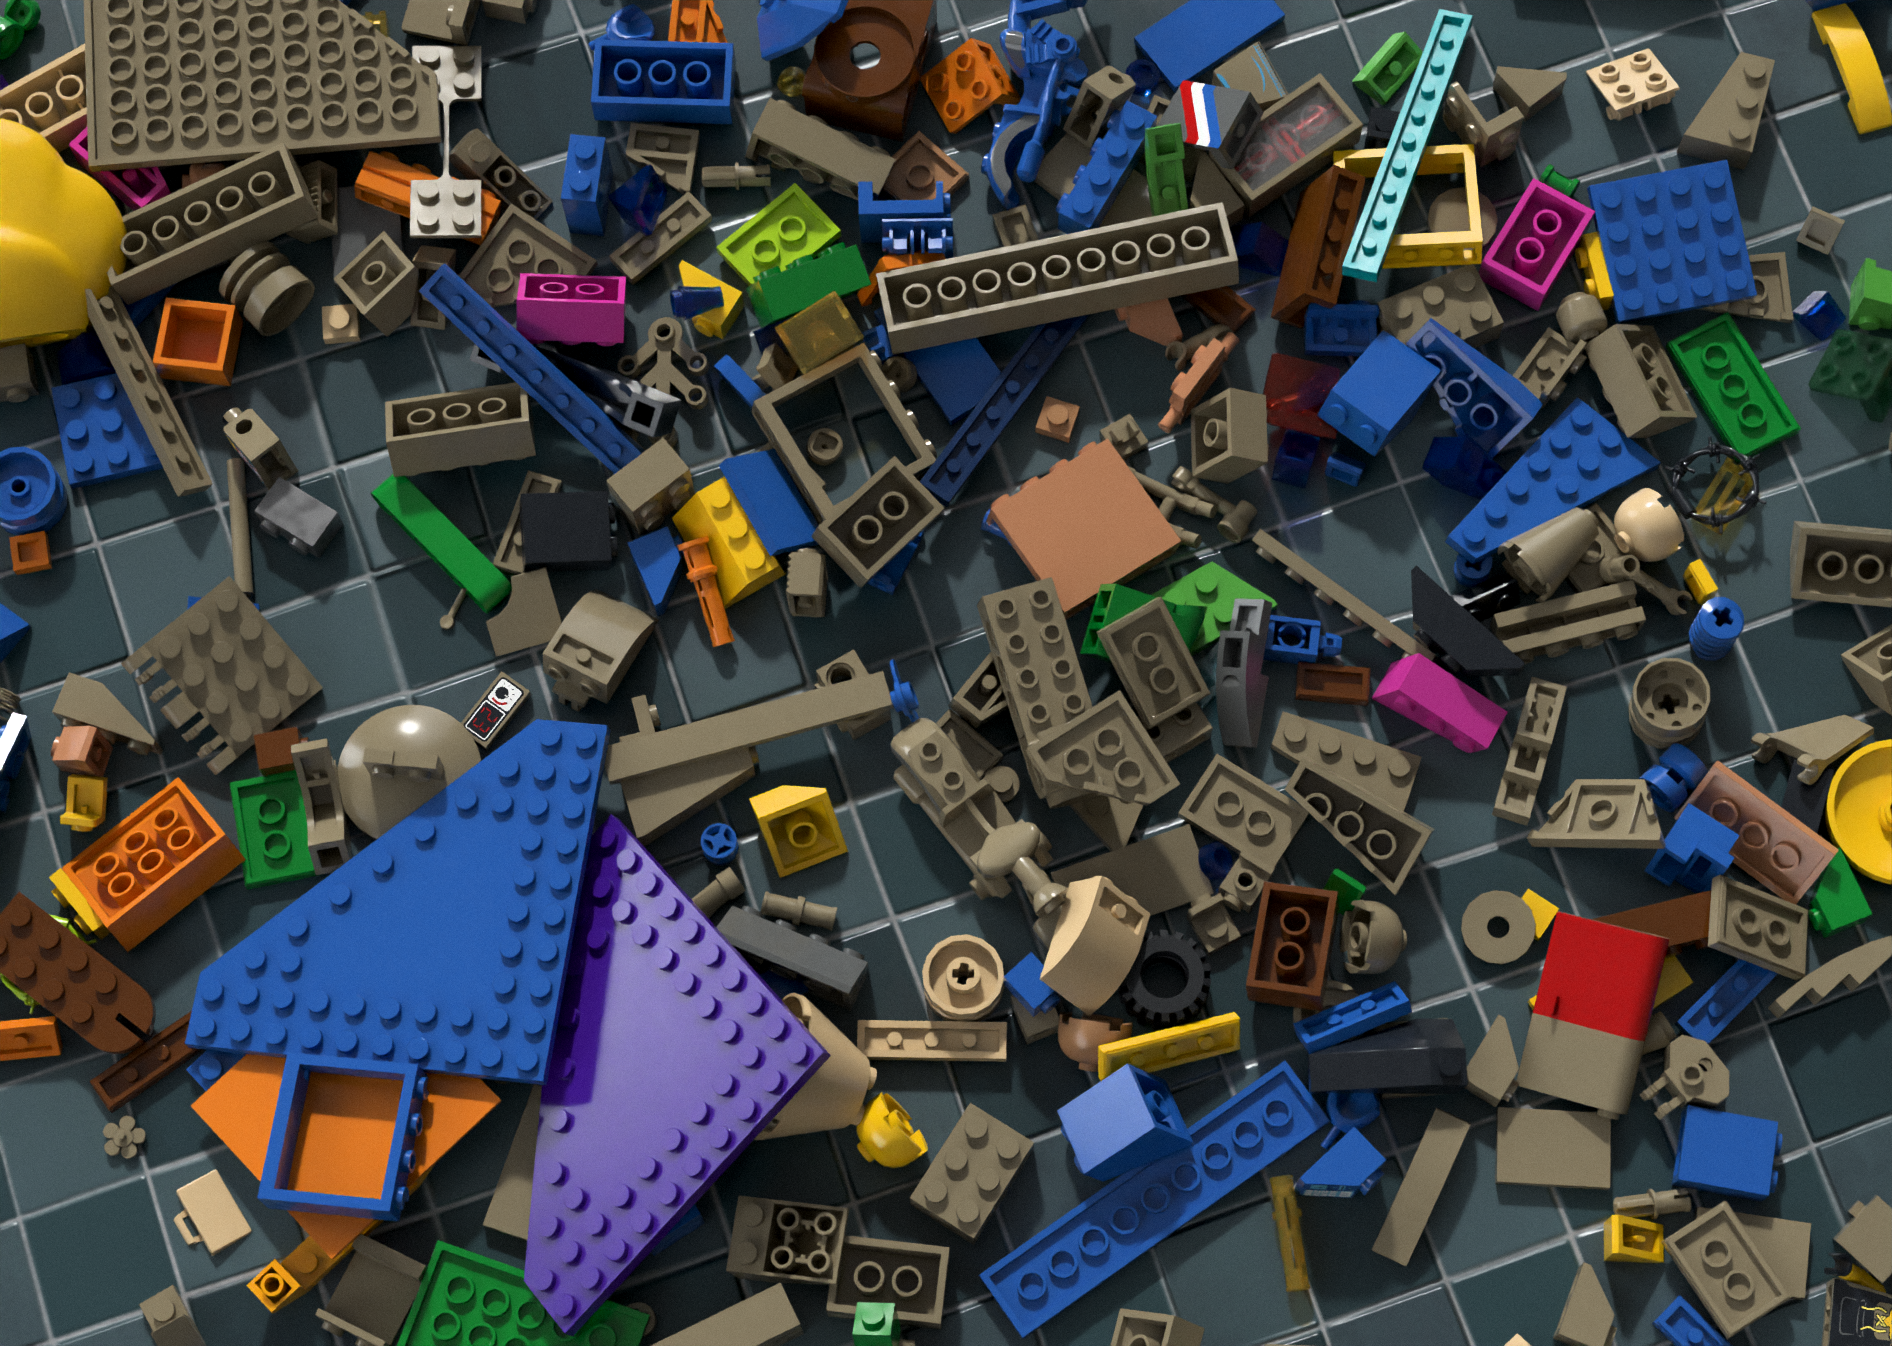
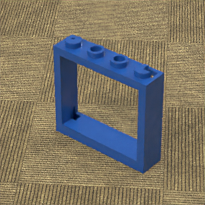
M287 1052L257 1199L269 1209L399 1222L404 1204L409 1201V1190L406 1185L408 1174L413 1173L416 1164V1152L413 1150L415 1138L420 1136L423 1128V1116L420 1112L422 1101L426 1100L429 1095L427 1090L429 1078L418 1064ZM311 1072L404 1081L381 1199L287 1190Z

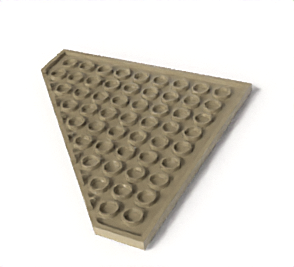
M84 0L88 166L91 172L247 159L284 142L292 155L441 142L438 79L436 73L426 65L420 64L411 57L406 49L390 37L384 36L374 28L370 21L353 8H348L339 0Z

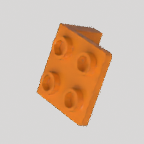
M973 38L967 40L920 78L945 126L953 134H956L993 104L1003 106L1005 104L1016 105L1021 101L1017 90L991 44Z

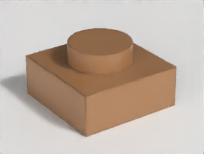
M1046 396L1035 427V433L1069 443L1080 412V406Z

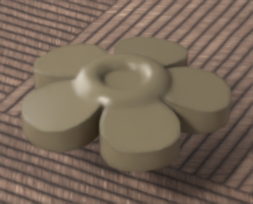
M123 1116L119 1121V1127L115 1123H108L104 1127L103 1134L106 1138L112 1140H109L104 1145L105 1152L110 1156H116L121 1152L122 1156L126 1159L135 1157L138 1149L133 1143L142 1144L145 1142V1130L135 1128L136 1121L131 1116Z

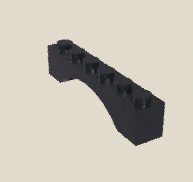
M474 343L470 357L471 361L499 373L507 374ZM532 344L601 410L616 418L621 424L651 437L672 432L681 399L549 344Z

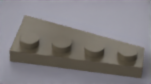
M1284 711L1282 712L1271 745V749L1299 765L1302 757L1308 756L1402 811L1405 810L1422 758L1421 756Z

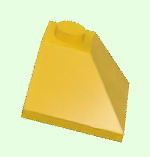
M782 785L749 798L780 878L848 852L826 788Z

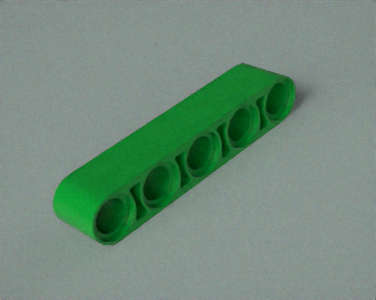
M391 474L370 493L377 504L461 589L466 588V594L485 613L488 614L512 592V585L507 578L405 475L394 477Z

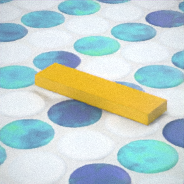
M1235 1012L1100 1045L1098 1046V1078L1101 1081L1127 1063L1150 1073L1240 1050V1017Z

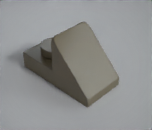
M174 1285L139 1304L153 1330L150 1334L158 1346H206Z

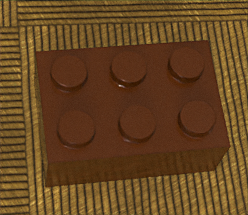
M1264 881L1246 981L1249 1001L1322 1011L1340 908L1338 891Z

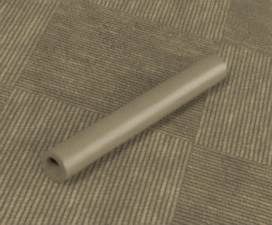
M232 458L227 460L226 463L234 582L247 597H251L254 594L245 462L241 458Z

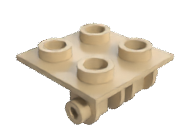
M1649 48L1586 71L1588 77L1610 104V106L1606 107V113L1610 120L1616 119L1620 121L1625 117L1633 115V110L1636 114L1642 112V106L1648 111L1651 107L1670 103L1671 98L1675 97V91L1680 90L1678 84Z

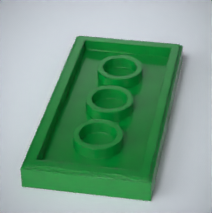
M1729 312L1667 342L1665 346L1726 446L1748 457H1752L1800 432L1799 424ZM1734 457L1737 464L1741 463L1737 457Z

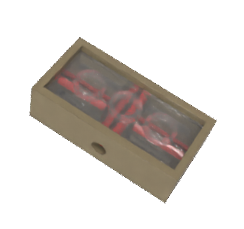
M1319 73L1264 111L1233 169L1221 167L1210 151L1208 156L1245 204L1244 212L1248 217H1251L1333 160V151L1348 150L1360 141L1363 123L1322 74Z

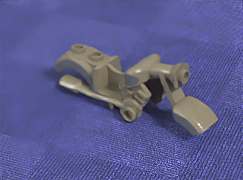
M928 718L917 719L901 730L891 741L892 753L903 764L895 770L893 779L906 793L912 803L919 804L973 872L974 879L969 884L981 900L994 896L1002 899L1010 893L1012 889L1004 876L1014 872L1023 883L1022 887L1034 908L1035 915L1039 917L1033 926V932L1048 953L1062 906L1066 902L1063 896L1069 890L1061 884L1051 883L1048 875L1038 867L1043 868L1054 860L1048 852L1052 849L1051 843L1036 824L1024 822L1022 819L1017 823L994 792L991 784L985 778L979 779L959 748L935 722Z

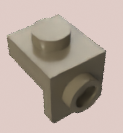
M646 695L631 698L640 732L622 736L619 738L620 742L656 733L654 727L661 725L656 704L649 706Z

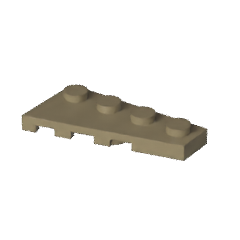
M1785 252L1749 255L1757 291L1755 298L1696 309L1723 314L1729 312L1730 315L1791 323L1793 321Z

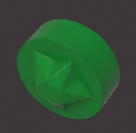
M9 0L4 9V16L20 24L24 31H29L38 24L41 10L35 0Z

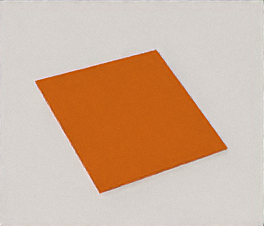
M246 1054L201 1095L191 1107L261 1182L286 1058ZM311 1072L287 1190L381 1199L404 1081ZM426 1073L429 1078L427 1084L429 1095L426 1100L422 1101L420 1114L423 1116V1128L420 1136L415 1138L413 1150L416 1152V1164L413 1173L408 1174L406 1185L408 1189L502 1101L480 1078ZM287 1210L332 1260L376 1220Z

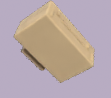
M216 1169L176 1191L185 1209L173 1221L188 1246L204 1241L209 1252L214 1256L252 1232ZM187 1216L190 1217L199 1233L194 1238L183 1221Z

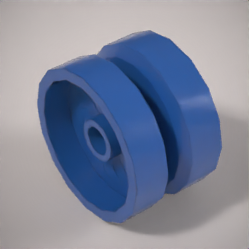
M12 447L1 451L0 526L6 532L17 536L50 530L61 520L67 507V489L61 476L55 470L52 463L39 451L27 447Z

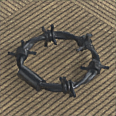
M1709 436L1708 446L1680 459L1679 462H1676L1674 468L1665 466V469L1673 472V489L1669 497L1685 519L1693 518L1702 524L1712 525V528H1715V526L1716 528L1719 527V534H1723V524L1745 515L1751 508H1755L1758 502L1764 505L1767 503L1758 497L1759 474L1757 470L1758 464L1755 460L1761 457V455L1757 454L1754 457H1748L1729 446L1719 445V442L1712 443V437ZM1709 454L1710 458L1716 456V462L1720 463V454L1734 456L1741 461V466L1744 469L1738 475L1750 474L1753 481L1751 492L1747 493L1744 499L1736 497V500L1743 502V505L1733 514L1724 516L1721 513L1719 515L1715 514L1714 507H1711V516L1697 514V510L1684 492L1678 489L1681 477H1684L1687 471L1695 473V470L1688 468V466L1697 457Z

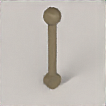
M466 588L460 590L448 615H444L440 619V625L444 630H450L454 627V617L466 596Z

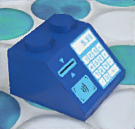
M1353 1127L1299 1178L1294 1191L1298 1196L1353 1198L1359 1191L1365 1196L1380 1182V1178L1384 1175L1381 1168L1386 1159Z

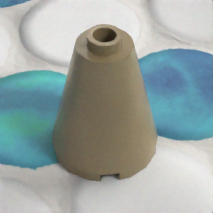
M1576 507L1503 542L1498 547L1497 552L1498 555L1504 552L1506 559L1502 562V565L1512 580H1518V587L1526 594L1531 591L1538 594L1539 597L1535 601L1545 602L1552 597L1599 535L1597 528L1599 522L1590 510H1582Z

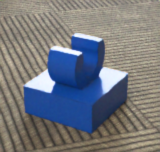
M883 324L851 337L853 348L865 343L869 351L873 350L877 353L882 365L889 358L897 357V354H892L889 336Z

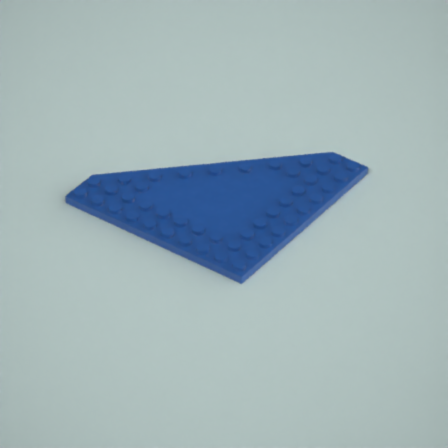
M536 719L201 971L185 1045L195 1049L286 1058L287 1052L411 1063L418 1064L425 1073L547 1085L611 730L608 725Z

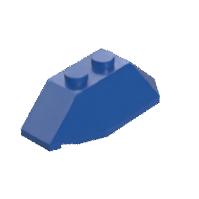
M760 0L762 7L757 17L762 59L770 61L804 46L819 35L830 21L835 23L842 17L848 0Z

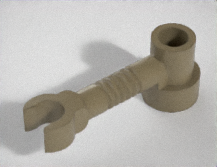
M1180 466L1172 476L1174 479L1171 485L1179 491L1189 495L1192 494L1202 501L1217 505V511L1224 515L1217 525L1218 531L1227 540L1233 543H1240L1248 533V525L1257 515V509L1245 500H1241L1237 506L1233 505L1200 483L1198 478L1192 477V473L1188 469Z
M1615 554L1605 557L1600 563V576L1606 583L1617 584L1633 580L1635 584L1662 600V603L1666 605L1667 610L1672 615L1677 616L1687 613L1678 606L1677 599L1680 598L1683 601L1692 600L1691 594L1687 591L1669 588L1640 570L1639 560L1634 555L1624 556L1622 554Z

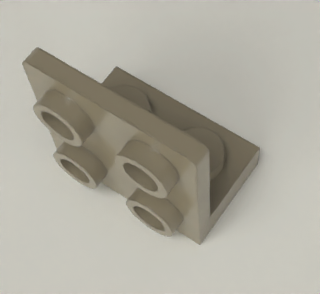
M409 0L401 26L402 31L408 34L468 46L481 0Z

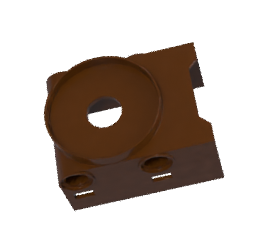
M848 0L842 17L835 23L830 21L824 30L817 35L814 54L810 67L807 69L802 89L806 116H817L828 125L903 142L920 84V78L922 77L937 25V1ZM868 43L874 45L879 50L880 60L878 64L869 69H860L851 62L850 53L859 44Z

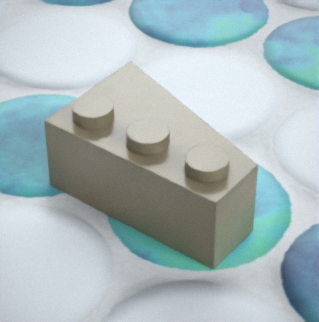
M1741 52L1683 135L1677 153L1712 162L1727 160L1729 166L1744 170L1753 151L1775 60Z

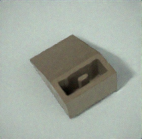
M738 1196L726 1271L739 1279L772 1283L837 1285L849 1209Z

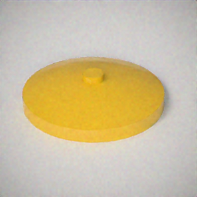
M1892 739L1866 745L1850 755L1841 764L1832 778L1824 810L1825 824L1830 839L1836 848H1841L1848 864L1873 880L1891 885Z

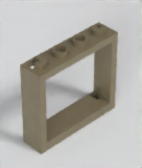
M865 343L852 348L755 400L751 413L773 449L776 450L819 525L847 499L833 506L774 409L782 403L858 363L917 458V461L907 465L906 468L919 480L924 477L936 461L935 458H937V452L933 444L928 439L924 440L917 430L919 423L910 409L905 410L899 400L901 394L898 387L892 380L887 381L881 369H883L879 356L875 351H869Z

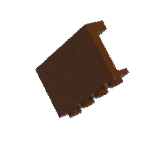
M1333 165L1300 192L1270 318L1302 328L1304 327V314L1311 302L1329 309L1336 305L1343 277L1342 265L1351 243L1366 179L1365 176Z

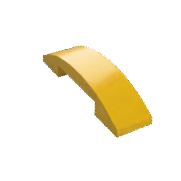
M1846 3L1813 12L1812 18L1823 45L1829 44L1849 94L1850 100L1847 105L1859 135L1892 126L1890 103L1878 63L1870 43L1853 12Z

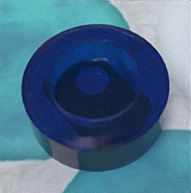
M1140 59L1132 62L1127 67L1125 74L1129 75L1136 84L1133 94L1146 96L1157 89L1160 73L1158 67L1153 62Z
M1213 842L1204 845L1199 850V865L1203 874L1208 879L1215 881L1228 875L1233 862L1229 850L1222 843Z

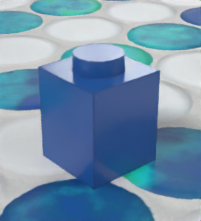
M1031 952L1004 976L1003 985L1034 1017L1040 1011L1047 1014L1060 1002L1061 998L1058 996L1059 993L1040 980L1044 965Z

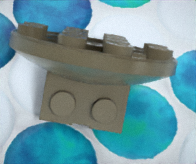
M403 705L375 714L354 731L346 742L339 758L337 769L345 812L359 830L373 840H377L482 761L473 737L454 717L439 709L428 706Z

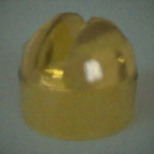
M786 67L777 79L778 89L789 97L800 95L803 89L805 72L799 67ZM793 78L796 79L797 85H792Z

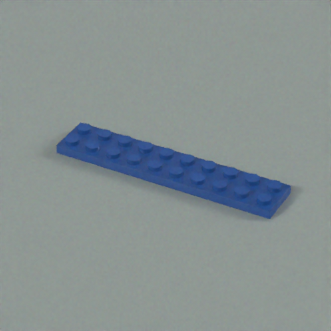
M1285 1060L1189 1127L1187 1130L1193 1141L1191 1145L1122 1174L982 1272L979 1278L1023 1340L1329 1124L1330 1120Z

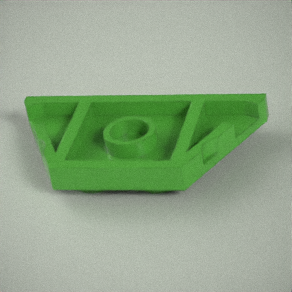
M1213 561L1152 594V596L1162 597L1163 600L1175 603L1176 605L1208 607L1200 635L1191 646V656L1218 642L1221 630H1230L1235 598L1265 599L1273 603L1271 612L1276 610L1278 605L1274 599Z

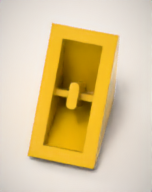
M1611 1215L1604 1222V1261L1664 1263V1246L1661 1243L1664 1240L1663 1225L1623 1215Z

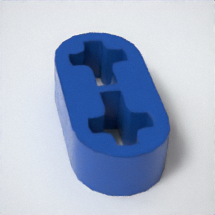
M727 354L713 366L724 381L751 409L755 400L766 395Z

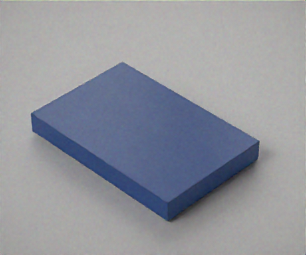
M775 449L727 458L719 465L770 556L819 545L811 537L819 525Z

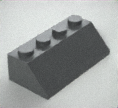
M732 906L716 928L755 971L763 974L770 970L778 976L793 981L796 980L799 974L803 979L802 983L809 990L808 993L850 1011L852 1010L869 972L868 962L864 961L865 957L862 954L849 948H844L842 952L830 947V941L816 934H810L809 937L796 932L797 928L785 921L777 920L776 923L763 919V914L752 907L743 906L742 909Z

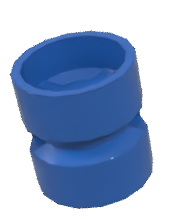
M1673 743L1659 757L1660 765H1651L1639 778L1645 779L1650 789L1653 803L1668 812H1674L1687 799V790L1694 791L1708 773L1706 766L1697 755L1678 743Z

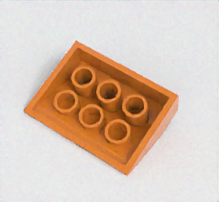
M177 777L64 865L62 870L86 898L88 904L107 929L129 952L246 859L181 779Z

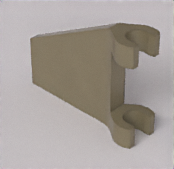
M1841 715L1775 733H1757L1752 737L1751 743L1760 748L1752 754V758L1761 763H1767L1773 758L1777 750L1797 759L1798 765L1805 767V770L1797 776V779L1811 785L1818 780L1823 770L1830 763L1874 734V727L1847 715Z

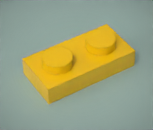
M1598 233L1583 234L1579 247L1575 249V257L1578 268H1584L1586 276L1584 292L1587 295L1595 296L1599 300L1602 309L1607 310L1610 307L1614 293L1610 284Z
M61 868L49 877L56 886L51 892L64 908L71 904L77 911L78 915L73 919L86 935L93 931L102 940L111 933L88 904L86 898Z

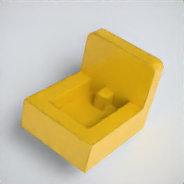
M78 774L69 775L67 781L66 812L60 816V824L71 825V830L87 832L92 831L93 827H97L104 822L106 818L108 778Z

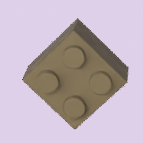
M1228 388L1191 410L1192 477L1229 484L1268 463L1269 445L1267 443L1268 411L1266 410V395Z
M664 438L660 439L606 480L616 509L639 536L646 530L651 532L663 523L664 517L674 509L680 510L693 497L692 495L695 494L689 467Z

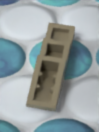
M1531 677L1492 811L1493 816L1527 826L1542 779L1548 752L1552 745L1566 686Z
M1892 935L1871 941L1832 959L1803 977L1778 997L1768 1009L1779 1019L1804 995L1816 1005L1840 982L1853 992L1892 956Z
M1436 1107L1372 1247V1251L1407 1266L1471 1123Z

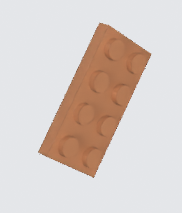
M1718 760L1674 817V819L1678 820L1688 803L1740 835L1728 853L1735 857L1732 862L1780 898L1793 904L1799 902L1839 850Z

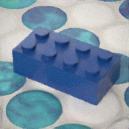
M595 39L591 105L595 120L732 124L736 72L734 44Z

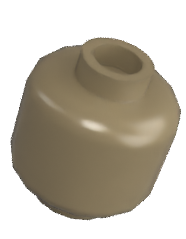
M1576 292L1566 296L1561 300L1560 307L1556 312V320L1563 336L1574 344H1577L1580 339L1588 343L1603 333L1608 326L1607 318L1599 300L1595 296L1587 295L1584 292Z

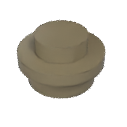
M994 767L984 777L991 784L1001 802L1012 800L1019 791L1020 782L1018 775L1009 767Z

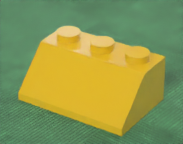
M725 476L696 492L672 517L685 542L708 536L709 542L707 547L712 564L717 565L718 575H715L725 609L785 575L776 556H770Z

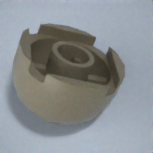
M1353 901L1351 904L1355 907L1353 911H1345L1340 928V952L1347 951L1349 963L1343 962V965L1352 974L1382 973L1390 969L1398 960L1401 952L1405 950L1407 945L1406 931L1403 929L1397 914L1385 904L1375 901Z

